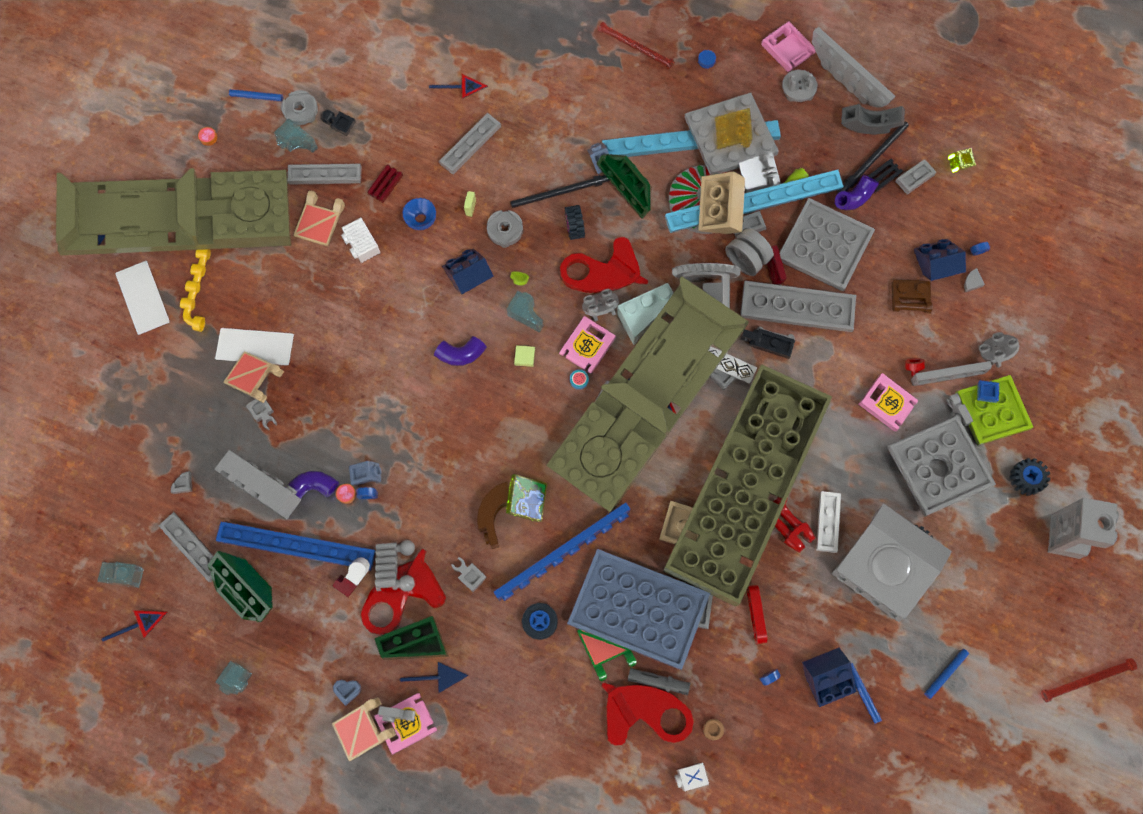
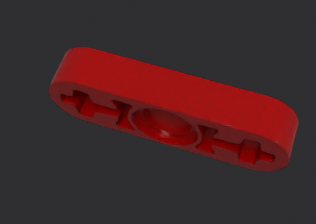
M749 585L747 587V597L755 643L764 644L767 643V632L758 585Z

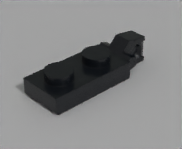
M760 328L759 330L754 329L753 332L744 329L741 340L750 343L749 346L790 359L795 339Z

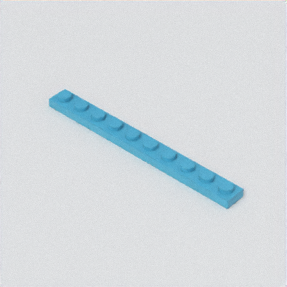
M778 120L765 122L773 140H780L781 134ZM690 130L602 140L609 154L627 157L698 149Z
M835 170L745 193L743 214L843 188L839 171ZM700 205L667 213L665 218L669 232L672 233L699 226Z

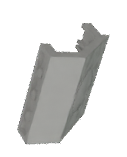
M882 504L873 515L872 521L846 557L834 569L832 575L869 600L874 606L883 610L891 618L900 622L902 619H906L939 575L952 551L891 508Z

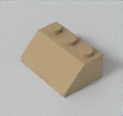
M735 172L702 177L698 231L721 234L742 232L745 177Z

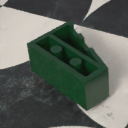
M433 616L374 638L380 657L384 660L449 657L436 619Z

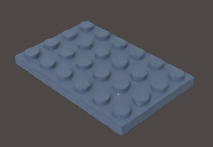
M597 549L567 624L682 670L710 593Z

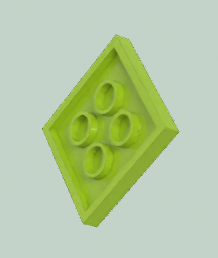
M1011 375L989 381L999 383V401L997 403L978 401V385L956 392L961 399V404H965L973 419L969 427L977 446L1033 428Z

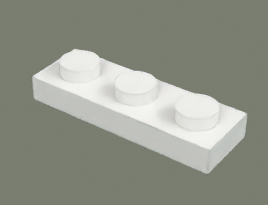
M820 492L816 551L838 552L841 493Z

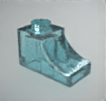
M290 119L285 121L274 132L277 139L276 143L282 149L286 148L291 152L294 149L302 148L312 153L318 149L314 138Z
M517 291L507 307V316L538 332L543 328V319L538 317L533 310L535 306L533 297L526 292L521 293Z
M102 562L97 582L139 588L144 568L134 564Z

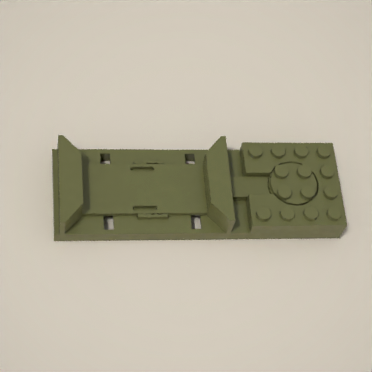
M190 168L180 179L72 183L62 173H57L56 243L58 244V252L63 256L291 246L286 170L211 172V178H197L194 168ZM167 188H175V191H167ZM98 190H105V193L98 194ZM168 232H176V242L168 243ZM98 235H105V245L98 246Z
M682 276L679 279V287L610 382L602 385V393L594 403H591L546 465L609 512L614 511L749 324V321ZM666 313L674 318L671 324L662 319ZM712 344L722 351L719 357L708 351ZM625 369L633 374L630 380L622 376ZM671 401L681 408L677 414L667 408Z
M761 364L663 572L696 588L707 591L710 595L735 607L740 605L832 396ZM716 468L726 472L727 476L725 479L714 474ZM773 494L782 498L780 504L768 500L769 495ZM687 530L698 534L696 541L684 536ZM742 556L754 561L751 568L739 563Z

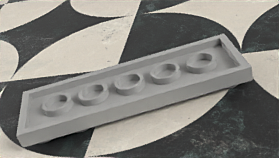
M745 281L740 316L753 320L853 332L856 295Z

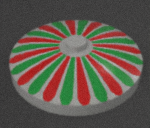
M706 165L686 169L673 181L669 192V208L671 212L700 205L702 177L710 175ZM699 226L688 228V230L695 233L711 234L710 232L698 231Z

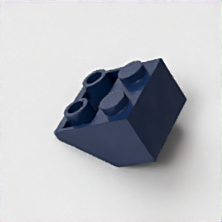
M941 239L932 244H922L921 247L914 248L922 274L931 281L966 272V251L948 239Z
M474 248L465 250L461 256L449 259L442 266L456 290L461 294L494 277L486 259Z
M840 647L802 662L806 680L819 707L856 693L851 662Z

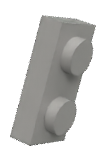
M924 159L898 177L896 183L908 195L932 178L936 171Z

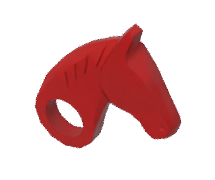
M619 237L614 240V253L607 264L583 253H576L564 258L560 266L561 280L565 286L585 293H601L604 289H611V291L619 290L633 283L647 285L648 280L640 276L638 261L629 239L625 237ZM575 263H582L588 267L589 274L583 280H573L567 274L569 266Z
M422 549L413 561L397 568V580H400L405 575H409L414 579L415 586L412 590L403 591L400 588L393 590V587H388L377 591L376 586L371 590L361 612L362 623L370 633L382 636L396 630L400 625L405 604L410 596L425 600L434 609L444 605L446 601L445 593L432 570L424 561L426 550ZM381 603L390 605L394 614L390 624L385 627L374 626L370 620V613L373 607Z
M607 683L602 684L601 687L608 693L607 738L612 745H623L627 739L628 730L638 719L647 723L663 741L670 743L683 741L692 732L694 720L691 710L674 695L649 686L631 685L615 687ZM668 709H677L684 715L685 727L679 734L670 735L662 729L661 716Z

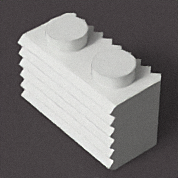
M362 218L341 227L344 232L341 236L346 244L350 243L352 248L349 250L354 259L358 258L363 263L380 253L378 245Z

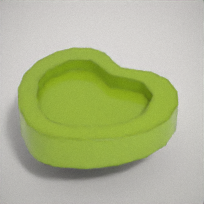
M516 271L511 272L510 277L514 280V284L525 285L528 283L529 276L527 274Z

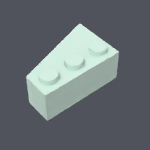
M668 283L618 305L617 315L633 345L644 335L673 295V291Z

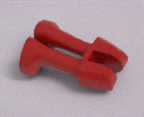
M778 497L773 502L780 504L782 498ZM785 502L780 515L793 529L790 530L779 518L775 528L785 537L783 543L800 553L805 549V545L797 535L800 534L808 543H811L816 537L808 523H802L788 509Z

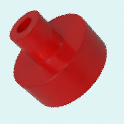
M921 358L905 360V369L911 371V376H914L919 371L925 369V360Z

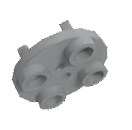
M794 70L789 72L783 79L782 89L787 100L804 102L813 99L817 91V81L813 74L805 70Z
M604 289L601 293L585 296L582 308L583 312L592 316L596 322L599 315L611 312L612 316L616 315L615 308L619 304V298L615 293H612L611 289Z
M997 332L979 346V351L984 360L990 361L991 365L996 364V367L999 368L1002 365L1001 362L1009 360L1017 354L1020 345L1018 339L1014 336Z

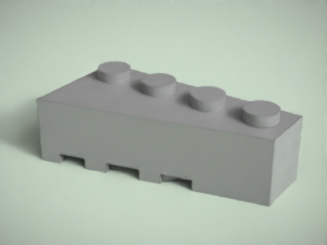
M229 450L215 467V470L234 485L288 519L301 501L296 496L297 491L289 485L285 488L281 480L275 476L273 479L270 478V473L262 468L258 470L256 464L250 460L246 462Z

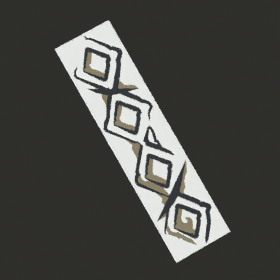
M710 347L708 350L717 357L722 353V351ZM726 354L716 369L750 384L757 367Z

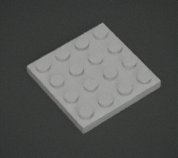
M751 93L685 113L684 118L710 175L721 174L739 168V162L769 152H773V156L778 155L779 150Z
M808 198L780 251L782 263L844 292L875 229Z

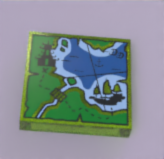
M511 475L506 514L535 522H542L547 484L520 475Z

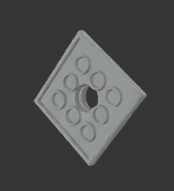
M958 415L887 447L924 517L996 485ZM934 459L943 460L948 468L946 475H935L930 467L931 461Z

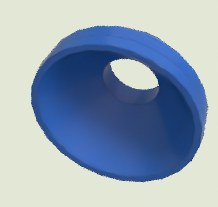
M415 198L405 205L403 218L410 228L425 230L434 223L436 209L429 200ZM422 214L426 216L424 222H417L416 217Z

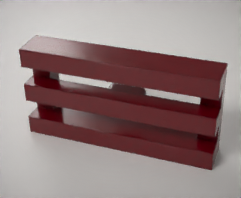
M387 164L367 191L368 195L384 203L402 178L403 173L401 171L398 172ZM393 175H396V176L394 177V179L392 180V182L389 184V186L386 188V190L384 191V193H383V194L381 195V197H380V196H379L380 193H381V192L383 191V189L388 185V182L391 180V178L393 177Z
M771 246L774 255L767 263L772 284L781 285L787 279L778 247Z

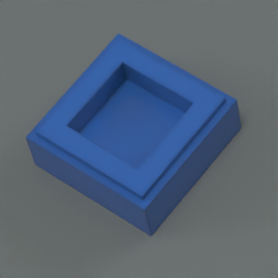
M980 380L978 382L977 400L997 403L999 401V383Z

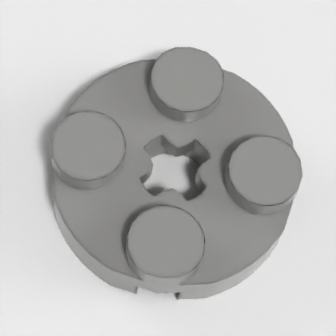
M303 90L293 91L288 94L289 97L286 100L282 101L281 110L289 124L304 125L315 121L318 105L315 98L309 95L308 92ZM299 105H302V110H295Z
M501 210L493 213L487 222L488 237L493 243L504 248L515 244L523 234V224L520 216L509 210L508 212H502ZM508 225V231H502L501 226Z

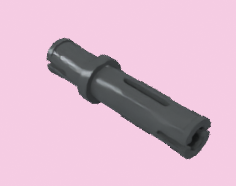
M630 668L628 681L665 689L668 693L673 691L687 696L691 683L676 680L673 676L665 677Z

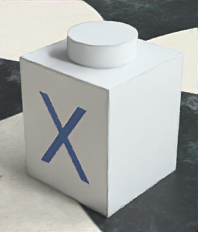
M703 763L678 769V774L675 775L678 788L682 787L683 791L709 785Z

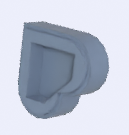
M338 680L333 686V691L346 706L359 695L361 686L357 681L347 682Z

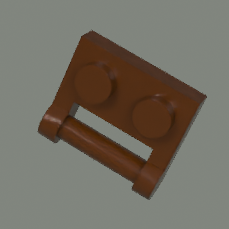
M893 280L891 282L893 312H899L900 310L932 312L931 281ZM900 300L923 301L924 304L901 303Z

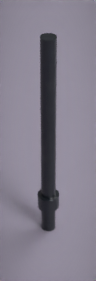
M904 121L903 126H899L853 175H849L844 180L843 188L837 190V194L855 186L857 180L909 127L908 122Z
M606 175L593 176V179L510 201L511 207H519L591 186H602V183L609 182L610 180Z

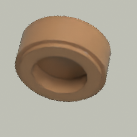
M710 719L705 722L703 733L707 739L715 741L723 736L724 726L719 720Z

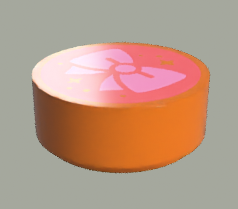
M204 127L198 132V139L203 145L210 146L217 141V134L213 128Z
M342 484L336 490V497L341 503L350 504L356 498V490L350 484Z

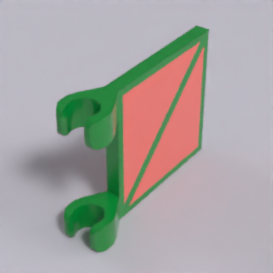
M580 629L577 630L600 681L607 679V674L602 664L623 654L629 667L636 665V659L631 650Z

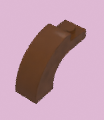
M508 482L501 483L490 490L483 498L478 510L479 532L487 531V533H484L486 545L490 544L492 549L499 548L494 526L496 515L502 508L512 505Z

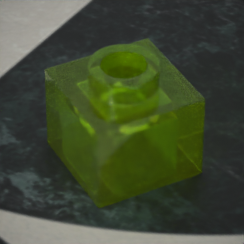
M971 148L948 155L952 172L976 166Z

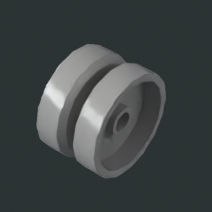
M750 228L743 229L737 235V238L732 240L725 249L728 258L734 266L740 267L741 272L749 276L756 275L762 269V265L767 264L774 255L767 240Z

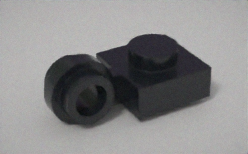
M328 109L321 113V120L325 124L330 125L332 123L331 129L345 136H348L356 123L354 118L340 111L336 117Z

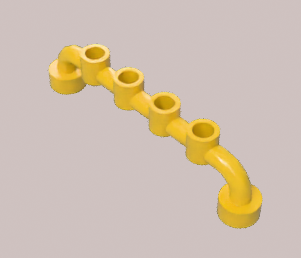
M210 249L196 250V258H199L198 264H192L190 269L191 275H194L193 281H187L185 285V290L189 294L187 298L183 297L180 301V308L184 309V321L192 326L194 331L199 332L204 330L205 318L195 316L192 319L190 315L191 311L195 308V298L200 291L201 278L205 275V265L211 255Z

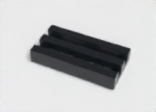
M889 159L868 175V177L873 179L887 167H890L875 179L879 182L892 171L895 172L877 186L874 191L875 194L903 173V170L899 169L892 159Z

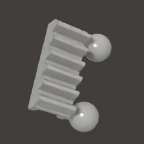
M404 540L400 544H376V590L381 591V588L393 587V590H397V588L403 591L412 590L415 586L414 579L409 575H405L400 580H397L398 552L405 556L411 555L415 550L414 543L410 540Z

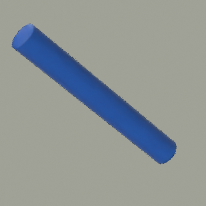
M229 90V96L283 101L282 94Z
M962 649L924 693L927 698L931 699L969 655L967 650Z
M851 663L855 686L874 724L882 721L854 664Z

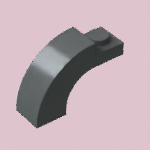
M857 104L845 107L842 110V125L858 133L886 134L890 133V128L904 125L905 109L903 106L883 111H871Z

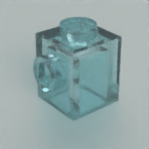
M230 661L216 680V683L220 685L219 690L223 693L237 695L247 687V680L252 673L238 663Z

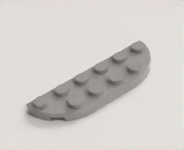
M818 27L813 31L812 44L821 61V66L828 70L837 81H840L849 92L859 98L862 104L884 107L895 98L892 92L821 28Z

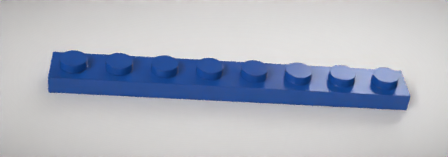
M624 503L495 590L494 594L498 601L502 599L504 601L508 600L514 595L513 592L518 588L522 590L530 585L531 579L534 577L538 579L547 573L546 569L550 566H558L564 561L563 558L565 556L576 554L580 550L579 547L584 543L589 545L597 539L596 535L601 532L605 534L613 528L612 524L617 521L621 523L629 517L630 507L627 503Z
M227 522L220 523L216 541L220 543L348 567L356 558L361 557L369 562L370 571H372L376 551L372 549Z

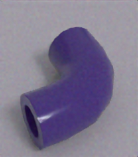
M862 175L859 183L852 191H841L837 194L835 198L836 207L841 210H855L872 196L879 182L866 175Z
M474 336L462 347H454L448 342L442 341L436 348L434 356L449 365L464 366L479 358L487 346Z
M307 471L298 474L287 485L297 491L296 496L300 499L311 490H316L328 498L335 492L339 482L321 471Z

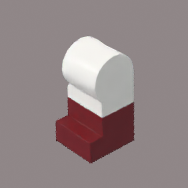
M356 558L349 566V573L346 577L341 574L332 587L349 598L370 568L369 562L365 558Z

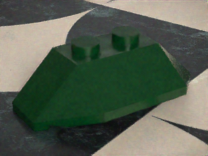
M603 154L596 163L597 166L641 219L645 218L651 210L652 186L627 156Z
M217 551L207 565L209 571H211L216 591L242 619L262 622L273 608L272 587L245 559Z

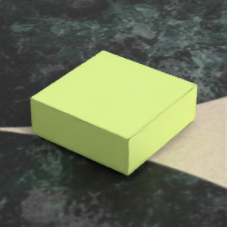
M467 192L464 204L466 216H473L476 203L475 192Z
M516 346L514 364L516 366L534 367L535 347Z

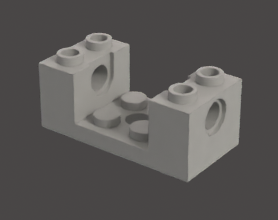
M1082 498L1051 514L1048 553L1080 559L1088 556L1091 546L1107 548L1114 545L1117 540L1116 522L1119 518L1117 504ZM1098 520L1103 523V528L1099 526Z

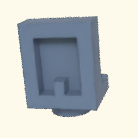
M596 143L587 151L597 173L600 174L602 170L596 163L603 154H609L604 143Z
M365 461L349 466L351 485L357 486L371 481L381 482L379 463Z

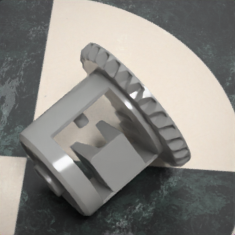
M696 263L672 268V274L680 279L682 276L690 282L705 281V279L717 278L721 280V283H703V291L730 308V279L740 275V267L729 264Z

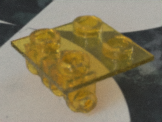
M750 108L715 117L718 150L738 144L743 145V148L750 147L753 140Z

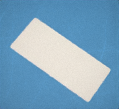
M147 261L115 273L138 335L170 322Z
M221 328L215 359L238 361L245 351L271 364L289 365L294 334Z

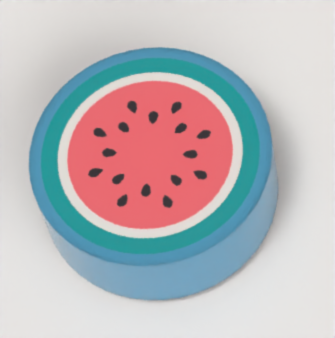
M575 370L571 373L570 384L573 388L581 390L588 385L589 376L585 371Z

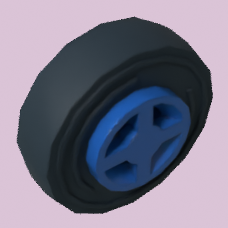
M532 604L523 613V629L533 639H547L557 629V614L547 604Z

